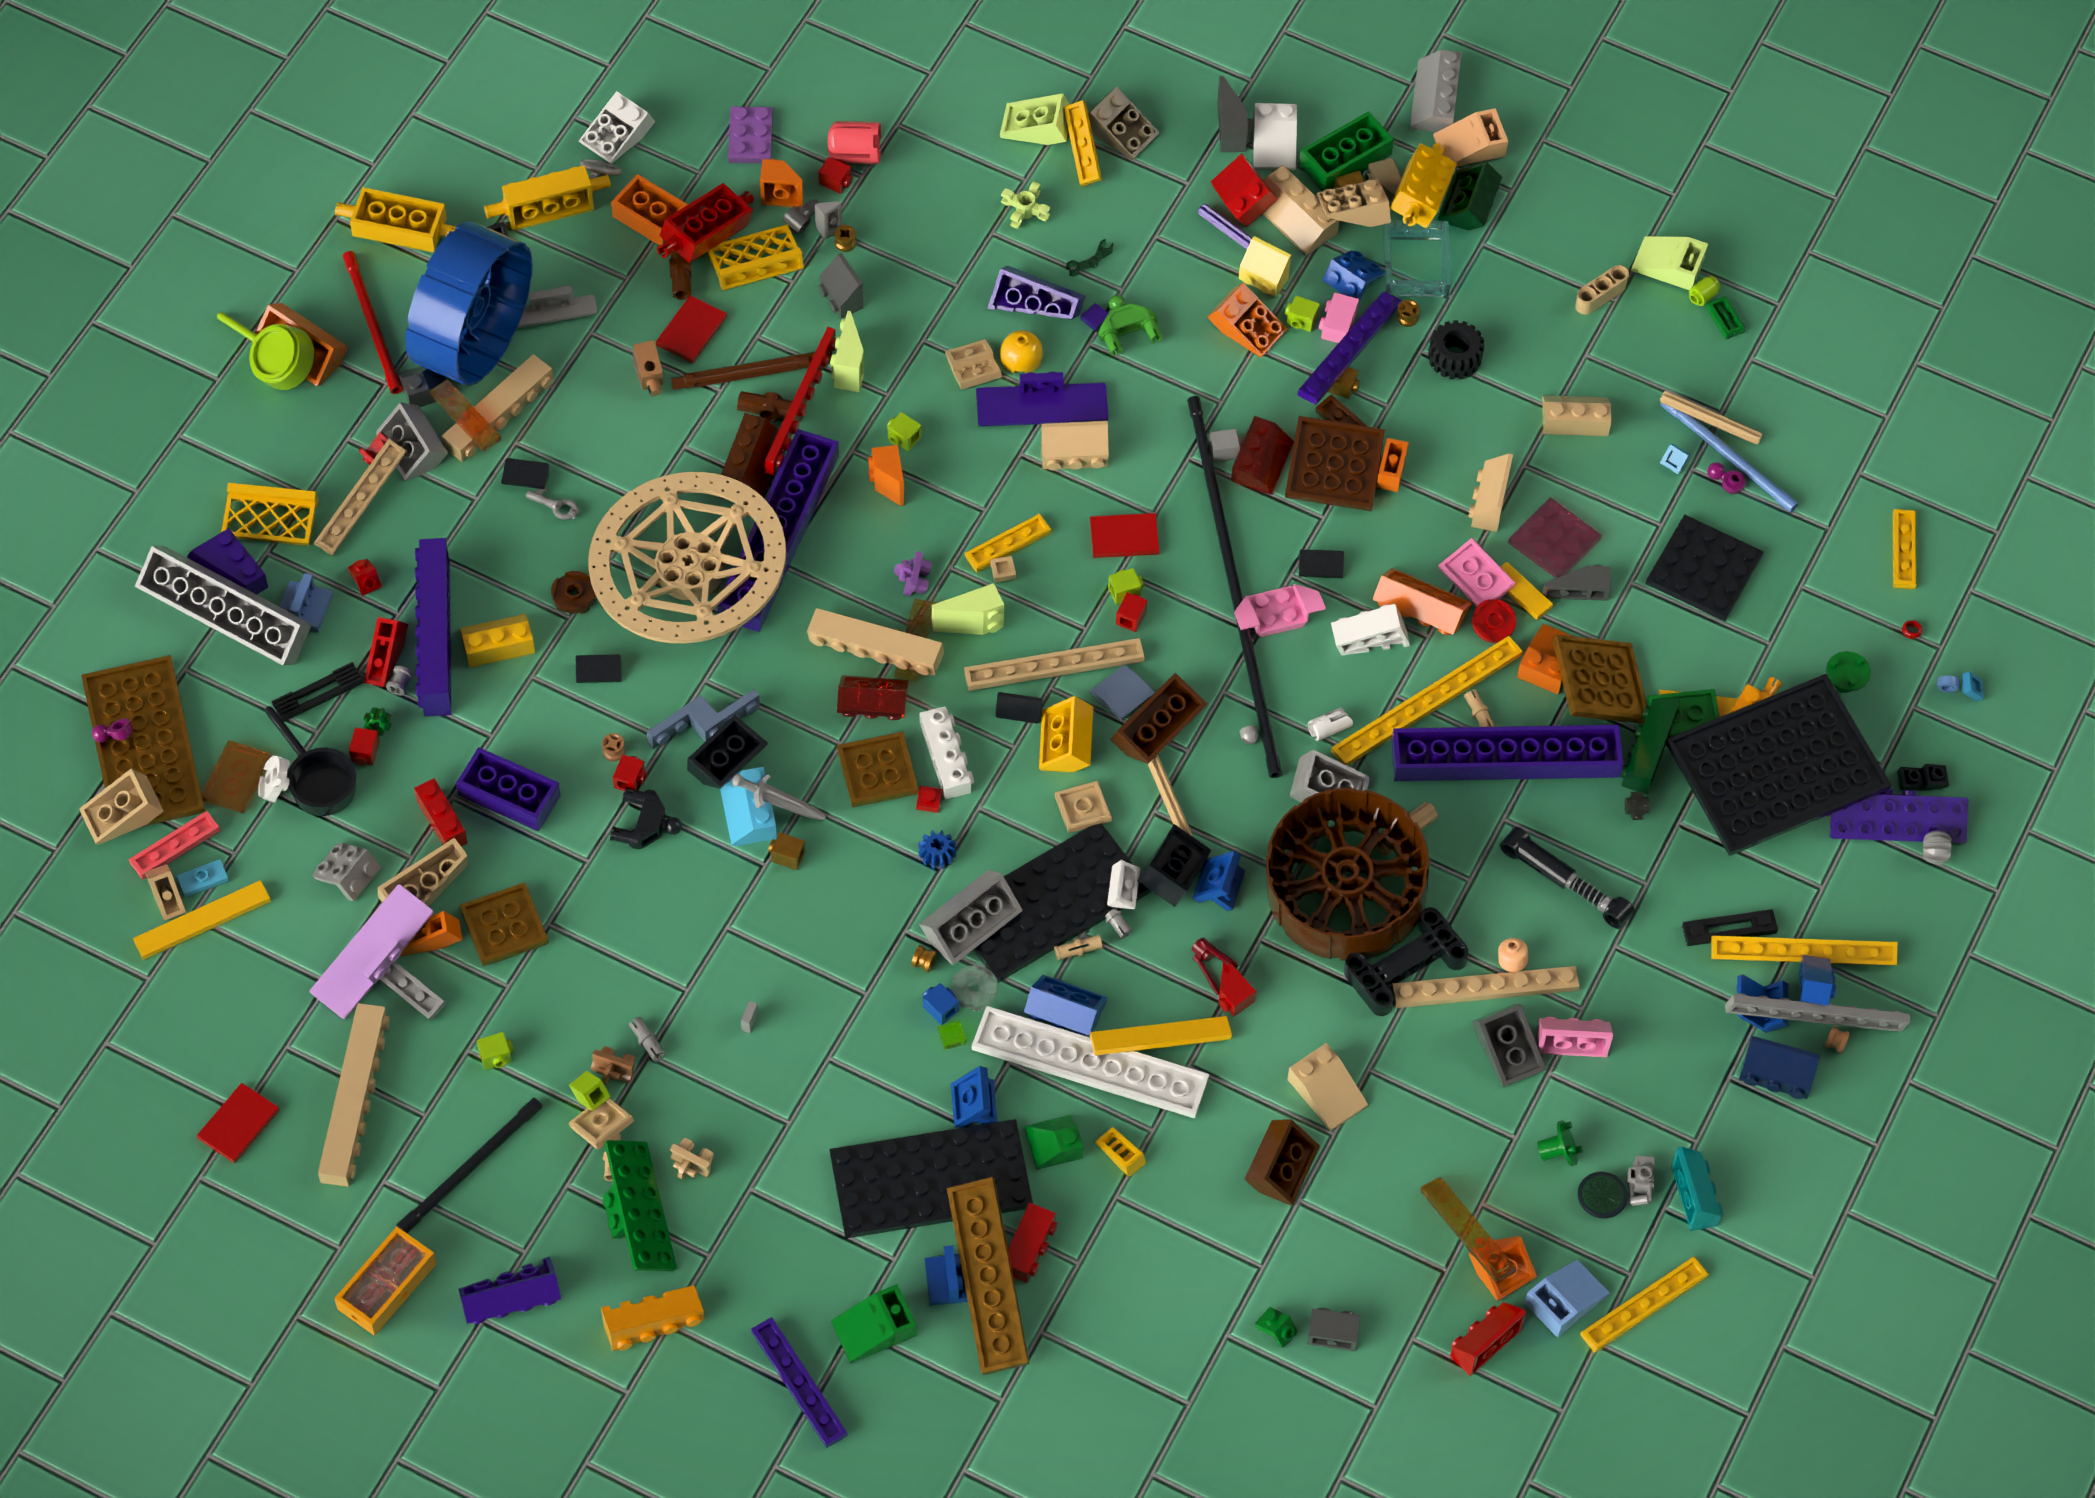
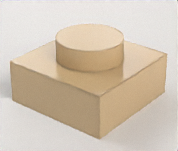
M1012 556L990 560L994 583L1016 579Z

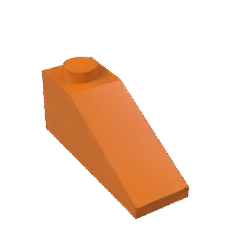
M445 911L431 916L403 949L400 957L443 949L461 941L462 935L459 919Z

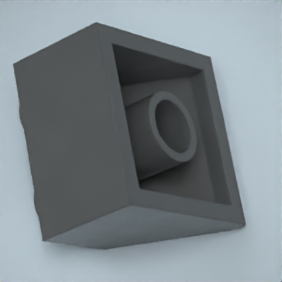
M840 253L821 273L818 289L822 297L826 296L831 310L834 313L837 312L842 319L846 317L847 311L854 313L863 309V283L844 255Z

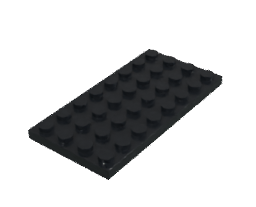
M1102 823L1089 826L1004 876L1023 911L973 949L997 983L1053 951L1055 946L1065 944L1104 921L1109 911L1124 909L1107 905L1112 866L1120 860L1132 863ZM1140 882L1138 883L1136 901L1151 893V890Z
M1016 1119L829 1149L845 1239L952 1222L947 1188L990 1177L995 1179L1001 1213L1026 1210L1029 1203L1033 1204Z

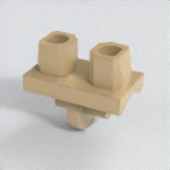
M683 1138L678 1145L673 1143L670 1148L672 1152L671 1159L676 1161L673 1167L679 1170L678 1178L683 1180L687 1175L694 1178L697 1173L708 1178L711 1174L714 1153L703 1148L698 1156L693 1154L692 1151L695 1148V1143L687 1138Z

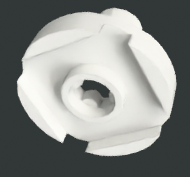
M272 756L266 762L263 769L267 770L265 777L260 776L258 784V794L262 799L274 803L281 791L287 790L289 778L286 777L290 765L288 759Z

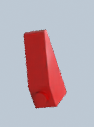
M377 618L364 683L386 687L404 647L409 624L397 620Z

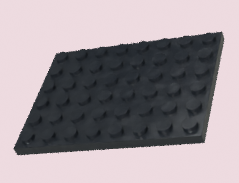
M1827 674L1670 737L1665 742L1729 856L1885 792L1892 786Z

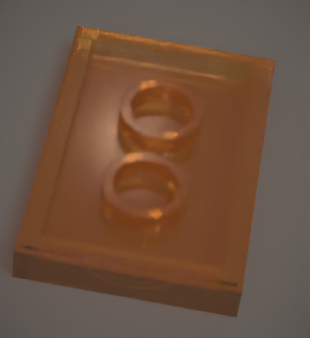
M228 740L202 793L203 801L244 814L258 786L260 776L265 771L263 768L269 758H271V754Z

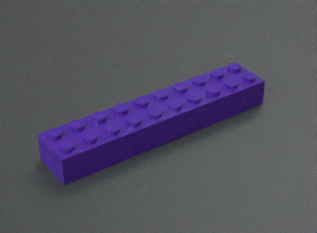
M797 429L765 499L775 511L783 528L786 542L784 573L770 601L755 617L741 627L757 632L761 631L839 457V441ZM755 522L748 536V542L754 561L762 562L764 561L765 552L764 540ZM743 549L739 558L745 560L746 556ZM740 574L730 576L726 587ZM750 576L717 606L718 614L739 602L753 587L757 578Z
M1619 725L1393 728L1391 739L1394 781L1620 778L1623 766Z

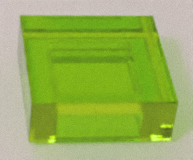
M960 1020L937 1027L944 1050L967 1044Z

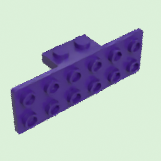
M1052 371L1048 373L1029 372L1020 374L1019 386L976 388L978 426L1108 421L1106 383L1063 384V372Z
M1889 789L1830 815V838L1923 842L1924 836L1927 833L1939 830L1949 834L1952 843H1966L1969 799L1966 797L1916 795L1915 790H1902V794H1893V790Z

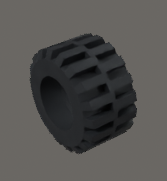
M1454 320L1453 323L1447 321L1444 326L1440 324L1437 330L1433 331L1430 340L1429 363L1431 367L1434 366V371L1436 373L1441 372L1443 377L1450 376L1449 379L1453 380L1454 377H1458L1459 380L1463 379L1464 376L1470 377L1472 372L1476 373L1481 365L1484 338L1481 337L1479 330L1475 331V326L1472 324L1468 326L1465 321L1463 323H1458V320ZM1459 347L1466 352L1454 353L1447 348Z

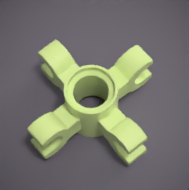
M1033 181L1028 191H1022L1018 195L1007 188L1004 189L1001 194L1003 197L1001 203L1016 207V211L1013 212L1010 218L1013 220L1010 226L1018 229L1023 219H1029L1033 215L1046 222L1050 217L1048 213L1050 207L1045 204L1035 203V199L1041 193L1039 190L1041 184Z

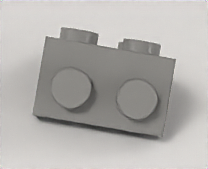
M338 843L332 847L330 853L317 866L312 876L315 880L337 885L348 900L355 901L381 869V866L367 849Z

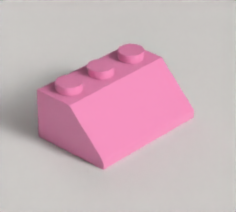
M1555 1017L1539 1018L1537 1047L1540 1054L1608 1056L1613 1038L1610 1022H1603L1600 1019L1583 1021L1577 1018H1569L1567 1020L1556 1019Z

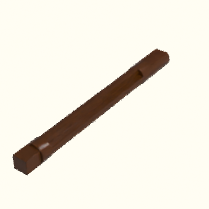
M831 351V353H830V361H829V364H830V362H831L832 351ZM815 352L683 374V376L671 378L672 389H689L805 369L809 367Z

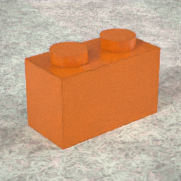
M1387 438L1376 488L1398 492L1409 442Z

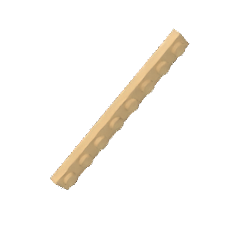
M1140 638L964 667V674L968 691L1144 662V653Z
M1576 966L1393 983L1392 991L1395 1008L1579 991L1580 986Z

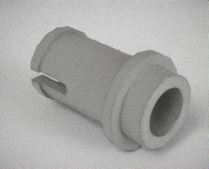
M1113 909L1106 914V923L1111 924L1119 937L1124 939L1128 936L1127 932L1131 934L1133 929L1130 928L1121 916L1122 912Z

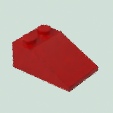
M1242 153L1210 181L1228 209L1246 227L1278 200V197Z

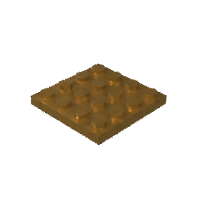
M1558 634L1552 638L1571 716L1644 724L1645 718H1642L1647 701L1632 643Z

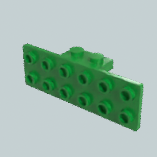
M607 1140L604 1145L614 1185L603 1195V1205L606 1208L608 1227L611 1230L612 1238L621 1239L626 1235L634 1270L675 1271L677 1265L647 1142Z

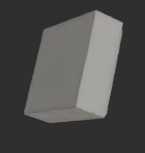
M749 1001L741 1019L743 1032L751 1033L758 1015V1006L755 1002Z

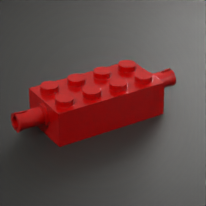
M722 183L665 219L659 236L666 242L657 247L658 254H663L661 257L666 258L676 251L687 262L691 263L747 227L753 209L748 206L754 202L752 193L748 195L750 192L744 191L741 195L737 196L728 186Z

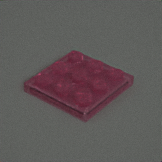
M1550 497L1509 538L1508 543L1554 578H1558L1567 574L1601 540L1602 535Z

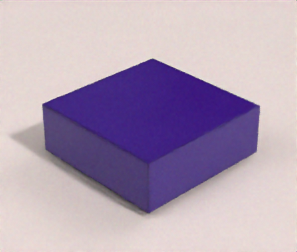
M1094 303L1081 314L1080 320L1097 332L1109 313Z

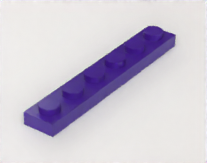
M770 1317L751 1328V1333L825 1447L828 1448L847 1437V1431L774 1319Z

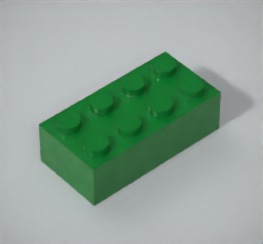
M1368 111L1301 149L1299 165L1322 191L1335 187L1336 177L1356 171L1362 172L1368 168V164L1381 161L1392 155L1394 139Z

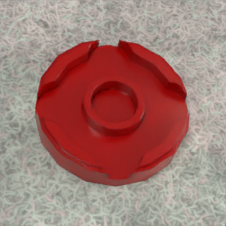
M1488 599L1477 606L1473 612L1471 623L1474 632L1479 638L1486 642L1498 643L1507 636H1511L1515 630L1516 615L1512 607L1505 601Z

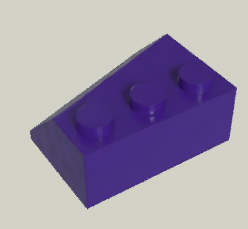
M229 528L194 548L187 556L188 559L256 595L268 588L265 573Z

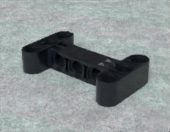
M1428 907L1421 912L1419 920L1421 936L1372 966L1360 953H1351L1346 957L1344 975L1375 1015L1385 1016L1390 1013L1393 1003V993L1390 988L1393 983L1403 981L1440 957L1452 970H1461L1465 967L1468 948L1436 908ZM1425 920H1432L1435 923H1427ZM1439 937H1445L1448 940L1443 941L1440 940ZM1453 954H1458L1461 958H1456ZM1351 965H1356V966H1358V967H1360V968H1358V969H1353V968H1351L1350 966H1351ZM1369 982L1372 983L1373 986H1366L1363 983ZM1378 1000H1384L1387 1003L1381 1004Z

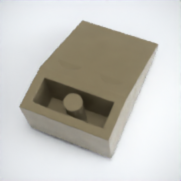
M1118 87L1109 92L1088 113L1093 134L1131 160L1159 134V131Z

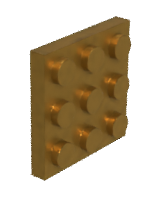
M903 732L837 745L852 807L919 793Z
M525 882L459 905L482 966L549 944Z

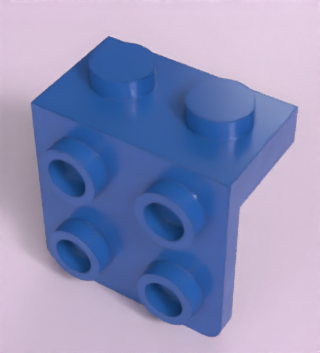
M1351 250L1331 260L1322 281L1341 294L1357 298L1360 301L1367 285L1383 277L1385 272L1380 269L1378 264L1364 258L1360 252Z
M1742 974L1737 978V994L1743 993L1753 997L1767 996L1771 999L1788 998V983L1782 980L1762 986ZM1738 1014L1741 1019L1765 1033L1788 1026L1787 1019Z

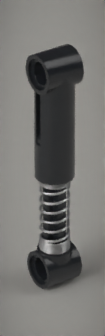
M1514 827L1500 843L1502 852L1512 859L1518 858L1562 889H1571L1572 892L1577 893V896L1581 895L1583 900L1587 899V903L1591 902L1592 906H1597V909L1603 912L1604 920L1611 927L1621 929L1635 912L1633 905L1625 898L1617 897L1612 899L1609 895L1605 896L1606 893L1602 894L1601 890H1596L1595 886L1592 887L1590 883L1587 884L1585 879L1581 880L1574 868L1532 841L1528 833L1523 829Z

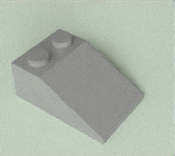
M1311 750L1299 758L1289 797L1302 803L1309 796L1331 789L1355 788V790L1364 791L1368 788L1370 776L1320 752Z

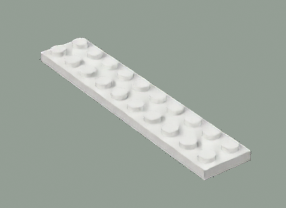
M986 1006L972 1043V1050L1194 1119L1209 1079V1074L1135 1051L1095 1056L1090 1037Z

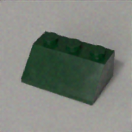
M1488 162L1455 171L1437 220L1468 231L1483 227L1487 222L1494 198L1499 190L1502 176Z

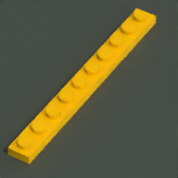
M1507 636L1331 748L1332 754L1340 763L1349 766L1390 740L1393 728H1409L1521 657L1523 651L1510 636Z

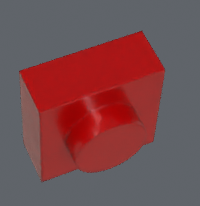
M920 786L916 810L939 813L942 789Z

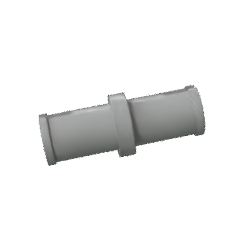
M641 1017L634 1018L635 1025L633 1022H630L629 1027L637 1036L639 1045L647 1050L653 1061H659L662 1059L659 1054L664 1057L666 1052L657 1042L655 1033L648 1029Z

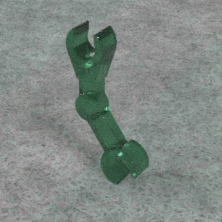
M1106 239L1100 241L1095 255L1090 257V259L1081 262L1075 260L1068 261L1066 269L1076 268L1069 270V276H1077L1081 270L1087 268H1096L1101 259L1113 252V243L1109 248H1104Z

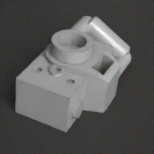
M1635 1156L1633 1167L1628 1169V1203L1632 1206L1650 1204L1653 1200L1655 1157Z

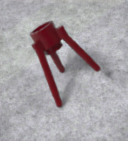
M1202 937L1192 946V951L1195 953L1192 959L1198 963L1215 994L1219 995L1220 992L1202 961H1210L1216 956L1227 965L1232 964L1234 967H1238V963L1218 950L1206 938Z

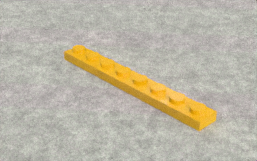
M1711 936V959L1801 962L1802 955L1830 959L1831 963L1896 966L1898 942Z

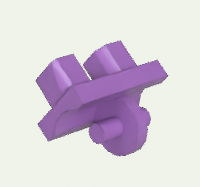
M916 551L915 558L910 559V561L902 560V564H897L894 568V573L899 576V581L904 582L906 580L903 595L910 596L912 592L924 594L928 588L929 581L919 578V574L928 576L932 562L922 559V552Z

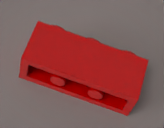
M435 778L414 787L416 801L441 844L444 845L453 838L456 839L461 847L468 844L466 831Z
M1032 1203L1028 1204L1008 1248L1013 1278L1028 1283L1031 1276L1035 1277L1039 1268L1037 1261L1040 1255H1045L1049 1245L1046 1241L1049 1235L1053 1236L1057 1229L1058 1223L1055 1222V1212Z

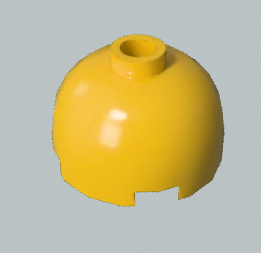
M1019 330L1010 333L1003 340L1000 349L1001 363L1012 373L1018 371L1025 372L1026 374L1035 371L1042 363L1043 348L1041 341L1029 331Z

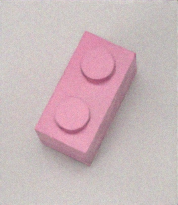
M1334 293L1332 300H1327L1325 307L1327 315L1321 318L1319 329L1322 330L1321 339L1336 343L1342 340L1353 326L1359 299Z

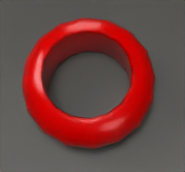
M1915 620L1906 621L1902 626V633L1909 639H1916L1922 634V626ZM1913 626L1918 632L1911 633L1907 630V627Z

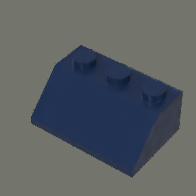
M1751 1036L1739 1080L1744 1081V1083L1750 1086L1758 1085L1772 1092H1783L1790 1094L1793 1098L1807 1099L1820 1055Z

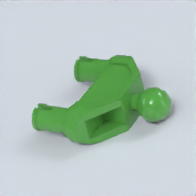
M1114 295L1110 298L1109 307L1111 311L1102 323L1098 335L1102 341L1106 342L1112 356H1116L1115 350L1117 355L1123 352V347L1117 338L1119 336L1145 329L1151 343H1156L1155 337L1157 342L1163 339V334L1157 325L1158 318L1152 310L1132 303L1126 305L1125 299L1120 295Z

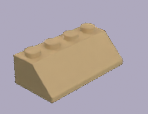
M1284 165L1266 177L1264 181L1278 197V200L1262 214L1304 255H1308L1338 234L1339 220L1327 218L1319 199Z

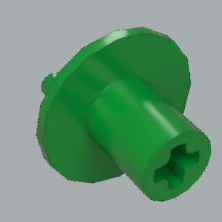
M1844 651L1838 652L1827 662L1826 674L1837 691L1849 693L1866 686L1870 680L1871 669L1863 656L1855 652Z
M1563 1120L1558 1121V1135L1538 1141V1150L1543 1161L1564 1155L1571 1166L1577 1165L1578 1154L1582 1153L1583 1149L1582 1146L1576 1147L1570 1131L1572 1128L1570 1121L1566 1123Z

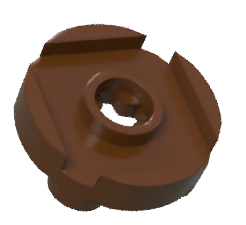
M580 571L566 572L565 576L556 578L551 587L555 607L566 613H586L596 599L590 577ZM573 589H577V593L579 594L572 596L568 592H572Z

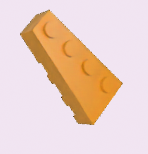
M694 1285L667 1291L661 1298L653 1295L643 1297L640 1303L631 1304L630 1300L621 1302L620 1307L610 1309L609 1305L601 1307L603 1325L613 1351L627 1350L633 1344L650 1342L656 1336L662 1334L670 1335L679 1328L685 1326L693 1327L702 1320H705L704 1310Z

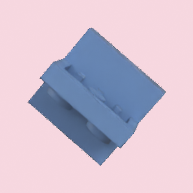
M304 573L301 581H289L279 607L311 623L310 630L319 632L333 597L332 590L315 587L313 575Z

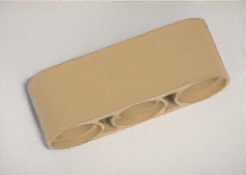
M1616 265L1583 286L1577 294L1575 304L1577 312L1584 315L1590 314L1622 293L1627 286L1629 276L1627 268Z

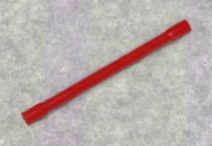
M347 251L342 257L352 279L380 358L390 393L398 394L402 392L403 387L392 363L360 273L356 255L353 251Z

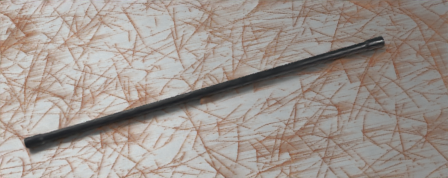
M1192 396L1187 399L1190 416L1193 420L1235 612L1243 597L1205 429L1200 397ZM1237 622L1266 754L1269 777L1278 778L1282 776V769L1275 747L1250 629L1241 630Z

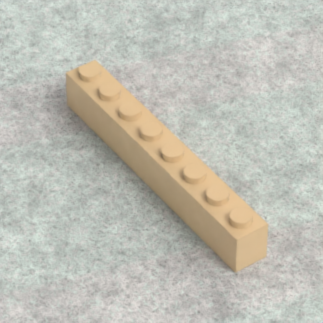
M357 1003L318 1170L320 1183L349 1187L350 1179L355 1177L356 1165L354 1161L355 1157H359L361 1152L359 1139L360 1135L364 1136L366 1129L364 1117L365 1114H369L371 1107L369 1095L374 1093L376 1080L373 1079L374 1073L378 1072L380 1068V1058L378 1056L379 1052L384 1050L385 1037H383L384 1030H388L390 1024V1016H387L385 1007Z

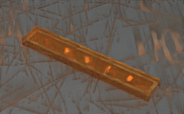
M1441 1176L1420 1187L1424 1197L1496 1283L1517 1272L1516 1266Z

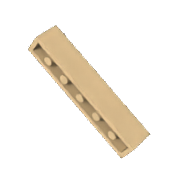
M534 354L530 356L442 435L445 449L461 462L465 461L468 457H472L476 450L482 444L489 442L492 435L498 430H502L512 417L519 415L522 409L528 403L533 402L541 391L551 386L554 381L552 368Z
M816 608L807 629L809 641L817 646H829L838 652L847 651L860 658L869 657L882 664L886 662L894 664L900 669L916 670L922 675L930 674L935 676L944 655L942 642Z

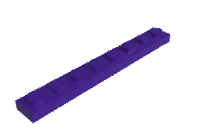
M1383 291L1299 388L1297 396L1317 405L1398 310L1402 300Z

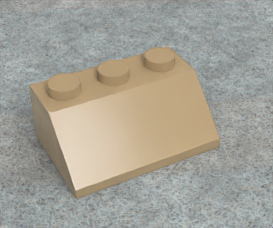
M1542 395L1543 434L1609 435L1611 403L1607 397Z
M1108 422L1042 424V469L1058 470L1071 468L1076 470L1080 468L1093 467L1098 469L1108 467Z
M1505 454L1486 460L1484 468L1479 469L1477 482H1480V486L1475 487L1473 500H1476V505H1471L1468 517L1473 518L1471 527L1497 532L1513 454Z

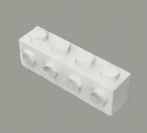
M946 706L920 712V726L944 799L970 794L974 778L972 772L967 771L966 765H968L965 752H961L959 747L961 746L960 735L955 733L953 729L955 727L953 715L948 714Z

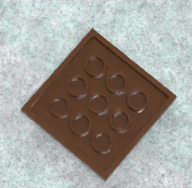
M1299 416L1285 498L1372 511L1385 429Z

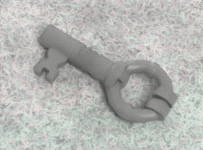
M547 487L545 489H538L535 492L528 490L526 494L527 499L552 508L554 515L558 519H575L580 512L577 504L572 500H553L543 496L548 490ZM562 505L572 507L567 514L559 512Z

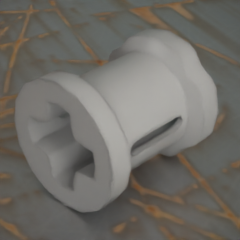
M395 666L392 680L387 683L386 687L389 692L403 696L406 693L405 687L408 680L412 679L413 673L403 666Z

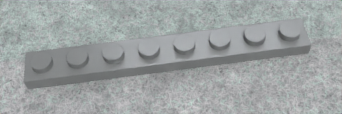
M1743 993L1733 994L1725 1004L1726 1013L1896 1032H1902L1910 1023V1014L1901 1013L1897 1010L1879 1011L1877 1008L1861 1009L1852 1005L1843 1007L1835 1006L1833 1003H1829L1826 1006L1791 1001L1788 998L1753 997Z

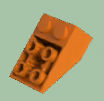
M1244 282L1232 289L1207 316L1223 334L1259 357H1262L1287 330L1286 326Z

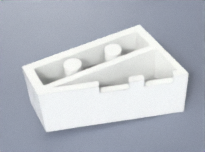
M1395 604L1383 605L1379 609L1363 611L1356 616L1343 617L1331 623L1335 643L1341 656L1369 652V648L1382 646L1383 650L1390 649V645L1403 643L1404 647L1410 646L1406 624Z

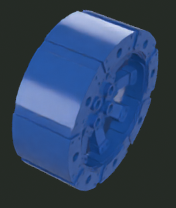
M465 221L457 225L455 231L451 230L446 235L426 265L427 270L419 280L407 319L409 327L406 329L405 344L407 355L413 363L468 386L477 384L494 369L508 348L527 303L533 272L532 254L530 248L526 246L527 244L472 221Z

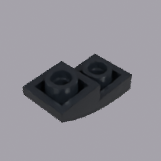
M1924 764L1922 768L1900 767L1897 770L1900 791H1926L1949 786L1946 765Z

